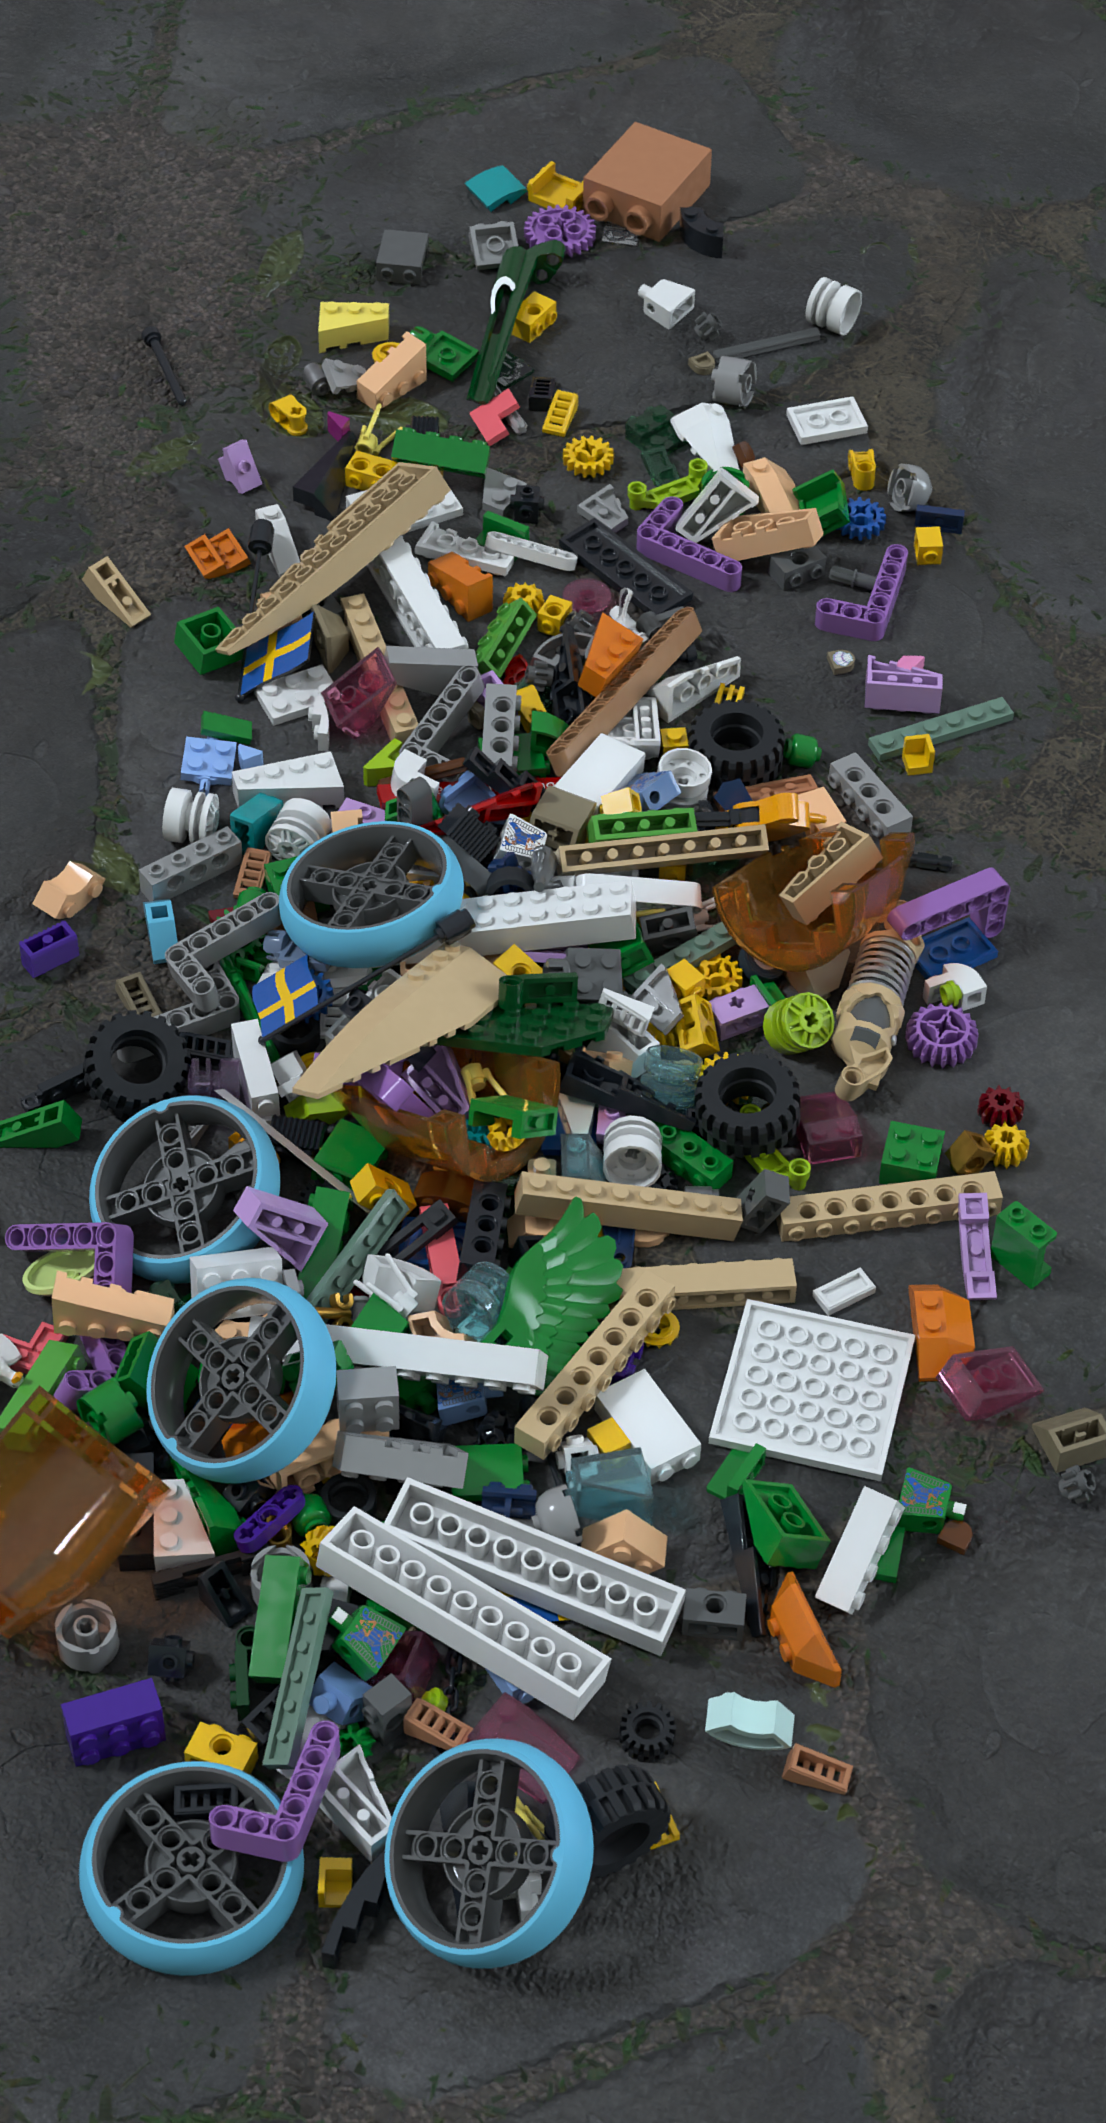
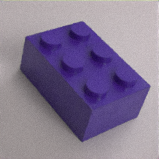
M152 1678L61 1704L66 1737L75 1767L93 1765L101 1759L111 1756H123L129 1751L142 1747H153L166 1740L162 1707Z

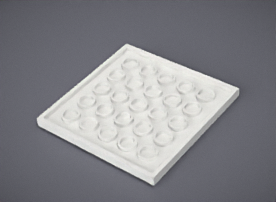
M747 1299L709 1435V1444L750 1453L757 1443L766 1448V1456L881 1481L915 1342V1335Z

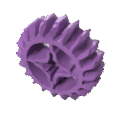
M940 1002L936 1007L930 1003L927 1009L920 1007L918 1012H913L906 1026L905 1039L908 1050L912 1051L913 1057H920L921 1063L930 1062L931 1067L935 1064H940L943 1069L946 1064L954 1068L957 1062L963 1064L966 1058L970 1059L973 1051L977 1048L979 1033L976 1028V1021L971 1020L970 1013L963 1014L962 1007L954 1009L952 1003L949 1007H946Z

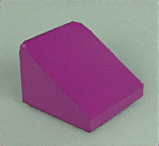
M330 411L327 413L328 432L339 441L350 430V418Z

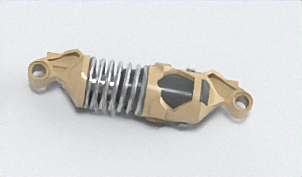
M896 900V901H894V902L892 903V905H891L889 911H888V914H889L895 907L906 903V901H904V900ZM888 914L884 920L886 930L871 932L861 941L851 980L849 981V987L843 993L842 999L839 1002L836 1012L837 1024L830 1037L834 1053L847 1065L841 1072L835 1086L836 1095L844 1101L855 1100L868 1088L876 1091L880 1079L886 1074L893 1059L890 1051L892 1046L896 1045L899 1028H901L905 1010L903 1005L912 973L925 947L921 935L911 940H903L888 923Z

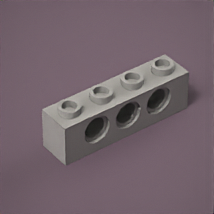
M486 683L482 752L494 763L502 758L517 772L518 756H513V751H518L519 736H514V731L520 730V716L515 714L516 711H521V695H517V685Z
M856 752L830 763L828 775L830 786L841 794L845 803L856 811L859 819L871 828L875 837H878L887 845L911 834L913 819L911 813Z
M227 826L139 869L141 892L149 901L171 899L242 864L241 841Z

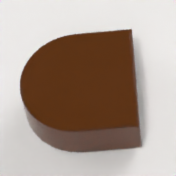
M743 441L732 446L742 468L744 463L755 460L754 452L747 442Z
M949 1521L940 1532L937 1543L964 1555L972 1540V1529L964 1521Z

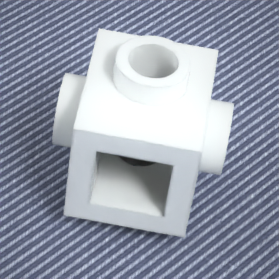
M583 1435L566 1437V1441L561 1442L559 1446L560 1451L555 1452L558 1469H562L568 1478L571 1477V1479H583L589 1477V1474L597 1473L596 1463L599 1462L597 1445H593ZM578 1452H580V1455H579L578 1458H576V1459H572V1458H571V1454H572V1453H578Z

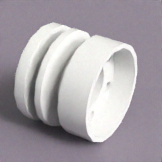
M827 277L821 278L814 286L808 299L805 313L806 321L819 327L827 325L828 330L842 336L847 334L854 325L862 303L861 291L847 285L841 287L839 282L832 281Z
M677 748L666 752L660 759L657 772L671 770L681 793L660 809L693 808L694 813L699 812L698 800H707L708 786L712 775L711 763L700 752L688 748Z
M171 788L166 799L163 814L162 832L164 840L183 843L189 832V841L192 844L216 832L219 822V798L217 794L208 793L206 796L205 792H198L193 801L191 790Z
M292 798L285 802L265 836V844L277 860L299 856L310 845L329 835L331 819L328 813L314 802L303 798Z
M626 1116L618 1118L607 1127L603 1142V1172L609 1182L649 1187L660 1177L662 1168V1136L659 1128L652 1121L640 1116Z

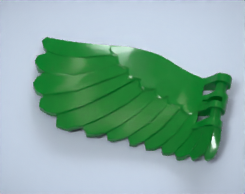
M579 1197L572 1199L556 1226L516 1262L508 1279L497 1323L479 1341L481 1343L497 1344L495 1342L496 1338L503 1333L509 1339L504 1345L539 1349L548 1355L544 1391L572 1359V1356L581 1348L579 1344H583L588 1340L589 1336L587 1333L598 1328L600 1325L598 1320L603 1319L611 1312L608 1305L619 1300L623 1289L616 1283L621 1277L623 1265L618 1259L613 1257L616 1251L615 1239L608 1235L598 1237L602 1228L599 1217L595 1213H591L584 1218V1207L582 1199ZM535 1390V1396L540 1397L544 1391Z

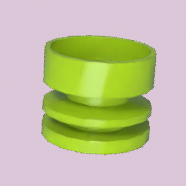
M806 992L779 1000L771 1005L764 1015L763 1030L766 1040L773 1049L781 1054L794 1055L818 1048L828 1042L833 1033L835 1021L833 1011L827 1001L817 994Z

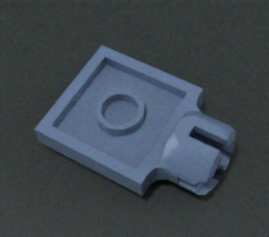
M275 929L268 931L267 935L270 936H265L263 950L270 954L266 955V958L270 961L278 962L280 968H285L307 955L291 940L286 930ZM309 956V970L314 969V971L327 972L331 965Z

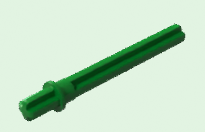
M228 955L220 959V966L239 997L240 1009L245 1020L258 1019L261 1029V1020L253 998L243 979V971L237 968L232 956ZM272 1039L268 1040L265 1046L271 1064L281 1057Z

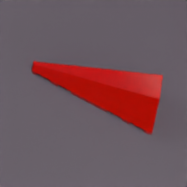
M541 781L524 784L473 804L471 807L480 814L478 820L482 823L485 820L488 822L507 820L510 813L519 818L529 817L532 805H536L539 802L543 784ZM445 816L420 825V827L431 831L437 836L447 835L438 827L439 823L445 819Z

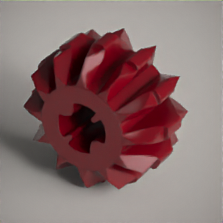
M998 1085L996 1090L988 1087L987 1091L982 1093L979 1098L978 1116L981 1117L982 1124H990L991 1129L994 1124L1002 1127L1006 1122L1009 1127H1012L1022 1120L1024 1100L1020 1099L1019 1092H1012L1011 1087L1002 1089Z

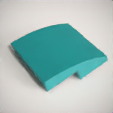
M503 165L488 169L465 183L467 189L490 212L506 200L512 204L528 191Z

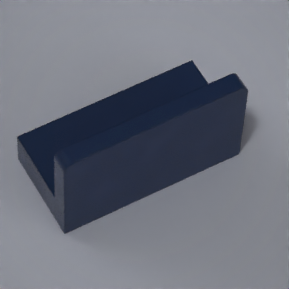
M917 504L914 529L916 527H940L941 532L962 534L965 510Z

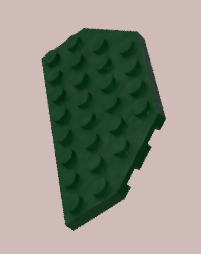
M579 1002L525 1003L518 1010H504L497 1005L471 1028L466 1030L458 1028L456 1029V1035L449 1038L443 1035L437 1038V1044L434 1045L544 1057L550 1055V1051L555 1048L561 1047L563 1051L581 1047L582 1041L592 1039L594 1042L605 1040L613 1019V1008L606 1007L602 1003L588 1005L579 1004Z

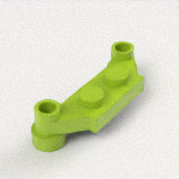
M699 458L693 459L689 462L688 476L647 491L646 485L642 482L635 481L630 483L627 491V496L630 499L629 507L636 511L642 508L655 509L666 497H678L683 503L697 498L700 494L702 478L708 469L707 462Z
M746 1104L740 1109V1113H756L761 1111L754 1104ZM776 1148L775 1152L768 1155L762 1153L757 1158H751V1155H744L745 1159L759 1174L764 1169L788 1176L789 1185L794 1190L799 1191L806 1187L811 1171V1165L807 1160L796 1158L789 1163Z

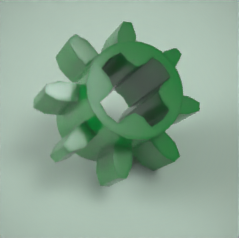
M357 1722L349 1724L348 1729L339 1730L341 1758L359 1744L363 1750L364 1758L373 1755L370 1749L376 1740L369 1733V1727L359 1729Z

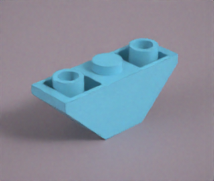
M171 900L143 902L153 963H166L165 952L168 948L178 943Z

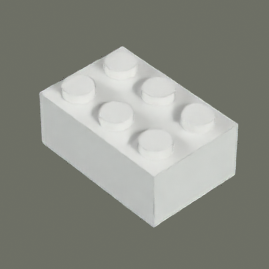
M273 1247L189 1257L191 1299L211 1286L234 1279L261 1278L283 1284L282 1258ZM262 1303L247 1306L230 1314L223 1320L250 1317L251 1315H265L275 1305Z

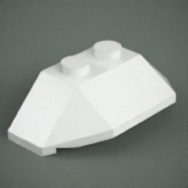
M642 697L608 734L611 738L645 752V760L659 757L661 740L656 697Z

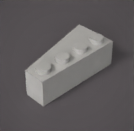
M338 1431L332 1466L340 1470L341 1475L346 1477L358 1478L359 1474H366L373 1480L387 1481V1478H393L401 1483H404L406 1478L409 1477L432 1487L442 1488L447 1486L463 1489L469 1453L446 1443Z

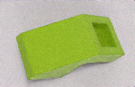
M343 1088L320 1099L300 1095L284 1106L285 1114L289 1118H303L310 1121L317 1118L329 1125L351 1112L346 1090Z

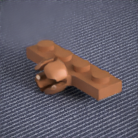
M811 774L745 786L752 800L758 801L780 793H797L799 795L818 789V786ZM713 792V801L719 812L725 811L714 798L717 792Z

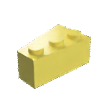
M320 302L319 353L326 352V348L339 346L340 349L347 348V344L360 342L363 345L389 340V303Z

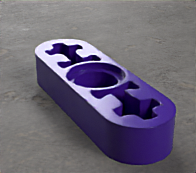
M297 1485L283 1487L234 1532V1539L238 1549L243 1553H253L259 1550L300 1513L305 1505L302 1489ZM269 1516H277L273 1521L263 1522Z

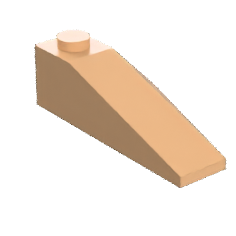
M767 458L743 464V473L746 480H749V489L759 496L756 506L761 513L800 510L799 502L792 491L795 488V483L785 469Z

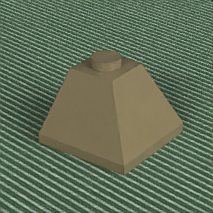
M315 604L312 605V612H315L313 641L329 674L334 672L348 653V640H352L349 626L344 625L341 616Z
M849 948L821 949L786 967L782 975L799 993H814L825 1000L831 996V991L839 988L849 958Z

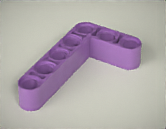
M671 496L663 499L638 527L636 549L647 558L721 590L734 592L740 589L742 565L740 562L674 534L677 521L683 515V502L678 497Z
M894 544L887 548L867 606L830 598L821 599L816 605L815 626L822 631L868 641H879L882 639L906 572L907 548L900 544Z
M987 868L895 907L888 914L887 921L898 935L907 941L970 914V919L987 938H992L999 934L1004 927L1010 886L994 868Z
M383 1064L380 1065L379 1071L373 1074L366 1071L361 1074V1079L356 1081L430 1147L447 1128L448 1125L413 1094L415 1090Z
M99 1222L19 1224L8 1228L5 1242L7 1247L12 1250L26 1252L95 1251L94 1284L104 1287H110V1284L122 1286L121 1288L125 1289L128 1293H132L134 1236L129 1226Z
M80 1336L94 1370H71L65 1373L53 1395L55 1402L64 1409L78 1410V1399L111 1377L115 1378L127 1349L124 1341L120 1339H96L89 1336Z
M320 1721L311 1728L276 1815L229 1805H220L212 1809L209 1814L212 1843L222 1849L282 1862L296 1859L302 1851L340 1756L338 1726L331 1721Z

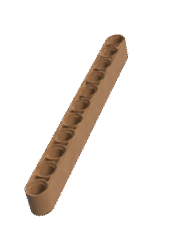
M685 607L675 612L547 750V756L557 776H563L601 733L608 735L701 634L702 628L694 608Z

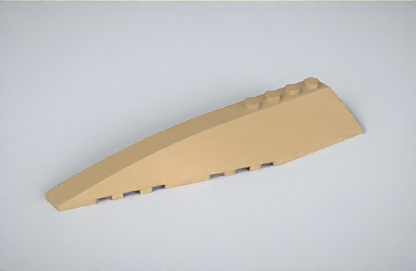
M402 462L396 464L327 526V534L325 536L323 534L319 535L314 540L316 546L305 550L300 555L301 562L292 564L269 589L271 595L267 599L261 598L256 604L258 609L253 613L247 614L242 619L243 626L234 628L216 647L217 653L231 655L283 627L311 609L312 605L318 604L337 590L382 551L389 549L394 544L393 541L400 535L406 534L411 529L412 524L417 520L423 519L428 514V510L434 505L441 503L445 499V495L451 491L438 468Z
M457 941L450 946L443 943L368 1003L318 1055L293 1086L292 1093L320 1099L343 1088V1083H354L360 1080L361 1074L366 1071L372 1074L379 1071L380 1065L383 1063L390 1066L420 1052V1047L437 1044V1038L443 1035L449 1038L456 1035V1029L458 1028L462 1030L471 1028L498 1005L499 978L506 976V974L471 947L460 945Z

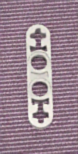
M492 531L487 533L485 546L491 550L561 570H575L578 557L571 552L500 532Z

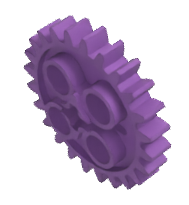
M558 204L554 209L551 206H547V210L539 208V213L532 212V217H527L524 228V237L526 238V243H530V248L546 241L558 240L565 245V254H568L570 257H573L574 252L580 255L581 250L587 251L588 246H593L596 235V225H594V219H590V214L584 215V210L577 212L576 207L570 210L568 205L560 208Z

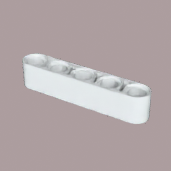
M591 873L581 874L576 877V886L631 880L636 901V911L665 908L666 911L687 906L692 907L693 915L699 914L702 911L701 885L696 882Z

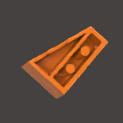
M452 551L428 562L427 575L429 576L431 586L441 593L444 600L451 603L459 615H462L470 622L493 611V575L490 573L484 575L481 573L480 567L469 566L468 560Z
M602 612L577 686L597 697L639 652L643 638Z

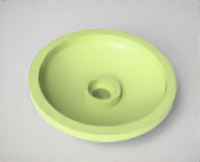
M95 1251L49 1252L33 1262L23 1275L22 1281L26 1290L39 1296H52L57 1270L66 1272L67 1278L80 1281L83 1276L93 1279Z

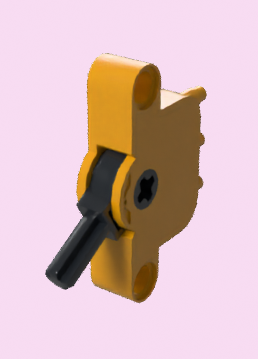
M780 793L758 801L738 803L733 806V809L723 812L694 813L697 827H715V830L765 824L768 841H776L810 830L811 823L820 824L827 821L825 815L809 813V803L798 801L797 793Z

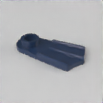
M740 778L723 782L714 796L715 800L725 811L733 809V806L738 803L753 801Z
M601 1225L602 1236L608 1235L615 1239L616 1251L613 1256L614 1259L624 1260L621 1262L623 1268H631L636 1229Z

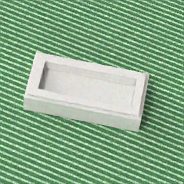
M858 1268L813 1290L812 1296L829 1316L874 1294L876 1286L864 1271Z

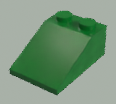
M744 1479L742 1487L753 1541L763 1561L773 1567L786 1566L796 1569H816L831 1541L794 1486L785 1483Z

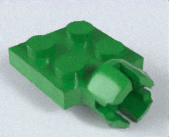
M416 326L414 328L416 331L411 330L410 334L426 344V368L451 382L479 356V350L442 330L437 334H433L422 326Z

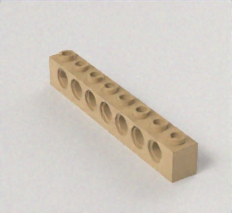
M992 1171L790 1196V1204L776 1218L782 1242L799 1241L807 1238H825L831 1235L855 1234L871 1230L881 1231L887 1228L910 1227L927 1223L936 1224L951 1220L959 1221V1193H987L989 1217L1000 1213L1003 1196L996 1173Z
M645 1270L515 1425L514 1443L543 1460L551 1451L555 1452L566 1432H571L576 1427L580 1415L592 1408L595 1397L600 1391L604 1392L607 1390L614 1374L617 1371L621 1372L625 1368L628 1357L633 1352L636 1353L640 1350L644 1338L649 1332L653 1333L657 1329L662 1316L665 1313L669 1314L676 1304V1299L674 1298L675 1285Z

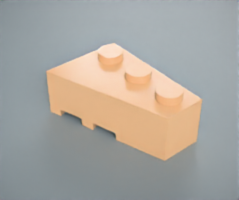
M409 332L402 336L404 340L396 348L392 346L387 350L389 355L381 363L376 361L357 380V399L374 411L378 404L382 405V409L427 380L426 344Z

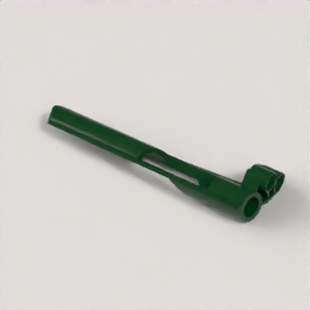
M546 241L528 250L520 246H513L503 253L491 294L490 318L466 400L484 405L488 404L492 399L515 319L529 282L531 280L539 285L549 282L562 265L566 251L565 245L561 241ZM503 293L511 295L500 334H493Z

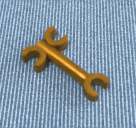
M334 1293L329 1298L332 1308L314 1307L322 1319H336L331 1325L351 1327L354 1323L350 1319L352 1313L349 1309L354 1303L353 1294L343 1295V1303H341L340 1293Z

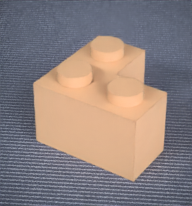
M626 1509L583 1528L581 1547L643 1573L650 1574L665 1567L668 1536Z

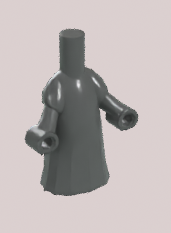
M543 844L535 847L531 856L530 867L534 880V890L542 892L545 889L563 887L561 880L551 881L559 865L556 854L551 848Z

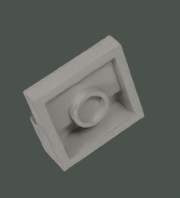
M500 221L496 224H476L469 227V241L472 255H474L476 270L499 268L503 253L510 247L518 246L514 222Z

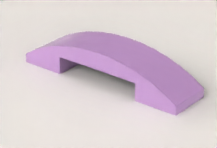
M959 1193L960 1249L967 1299L996 1300L995 1273L992 1271L988 1229L989 1209L987 1193Z

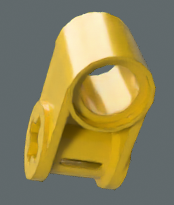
M289 394L269 403V411L272 418L290 435L301 436L308 431V425L305 422L307 410L293 395Z
M868 449L865 452L849 450L848 467L849 471H851L854 487L861 491L872 489L874 487L876 470L873 449Z
M534 685L517 690V695H521V711H518V715L526 733L531 732L532 711L546 712Z

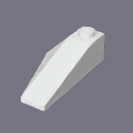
M700 403L672 417L671 424L677 436L682 441L687 440L692 446L690 451L694 455H699L707 462L708 471L712 469L713 472L719 471L720 467H732L739 470L737 457L732 449L734 442L730 422L722 406Z
M738 656L668 677L658 684H654L648 690V697H656L658 716L669 723L717 692L720 683H725L726 686L740 677L741 658Z

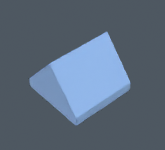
M242 744L238 745L241 770L263 765V751Z

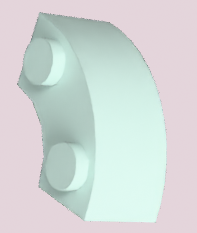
M735 1692L724 1693L721 1696L709 1698L705 1732L722 1742L737 1747L756 1750L791 1748L795 1715L778 1700L767 1702L754 1701L744 1698Z

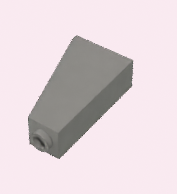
M386 646L385 654L380 657L379 663L380 671H384L386 682L440 696L461 667L474 665L478 669L475 649Z

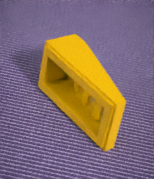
M561 390L556 391L542 428L543 433L565 437L578 409L577 394Z

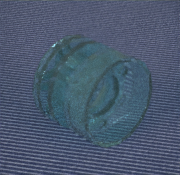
M666 1045L651 1046L646 1050L643 1064L645 1071L648 1073L643 1074L640 1081L655 1091V1098L667 1105L671 1102L676 1105V1109H687L692 1107L695 1102L694 1094L697 1087L692 1081L699 1079L703 1060L696 1053L686 1049Z
M485 1261L475 1263L443 1296L442 1306L449 1322L460 1333H464L474 1339H482L497 1323L510 1275L494 1263Z

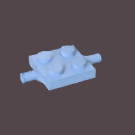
M186 736L180 780L193 781L200 784L199 792H204L205 789L206 796L210 793V785L221 784L231 786L237 742L221 741L207 736V739Z

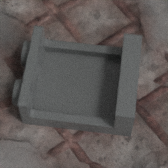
M384 229L376 261L377 281L420 285L424 258L428 257L429 233Z

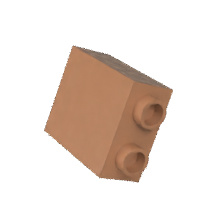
M634 122L584 176V214H590V217L595 220L625 228L633 234L642 235L660 242L680 220V207H691L710 186L712 149Z

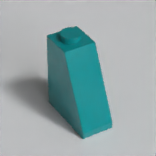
M259 793L231 813V831L241 841L242 855H245L247 848L262 850L266 845L265 836L281 811L283 800Z

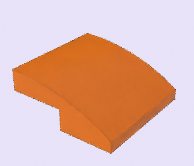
M229 528L209 540L204 534L184 546L205 579L220 577L251 564L248 556Z

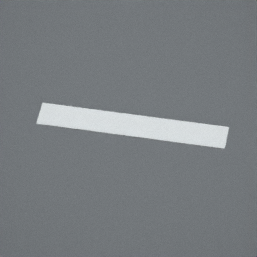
M214 1090L229 1103L236 1105L252 1116L269 1135L334 1187L341 1191L350 1192L354 1199L353 1202L368 1214L371 1212L370 1209L357 1203L352 1190L313 1161L312 1158L227 1090Z

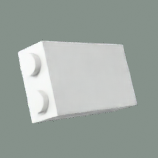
M601 733L554 787L597 802L594 815L601 814L600 806L602 802L600 796L623 789L637 774H642L644 771L645 752Z
M258 1019L231 1024L233 1056L246 1105L271 1125L273 1115L280 1116L279 1092L266 1046L258 1043L259 1036H262Z
M645 1369L609 1386L604 1392L600 1391L595 1397L594 1410L602 1421L613 1417L631 1441L630 1459L649 1485L658 1481H665L674 1473L684 1468L693 1467L700 1460L701 1443Z

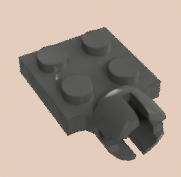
M567 948L565 958H549L544 963L543 973H577V1002L598 1003L604 988L623 995L620 949Z

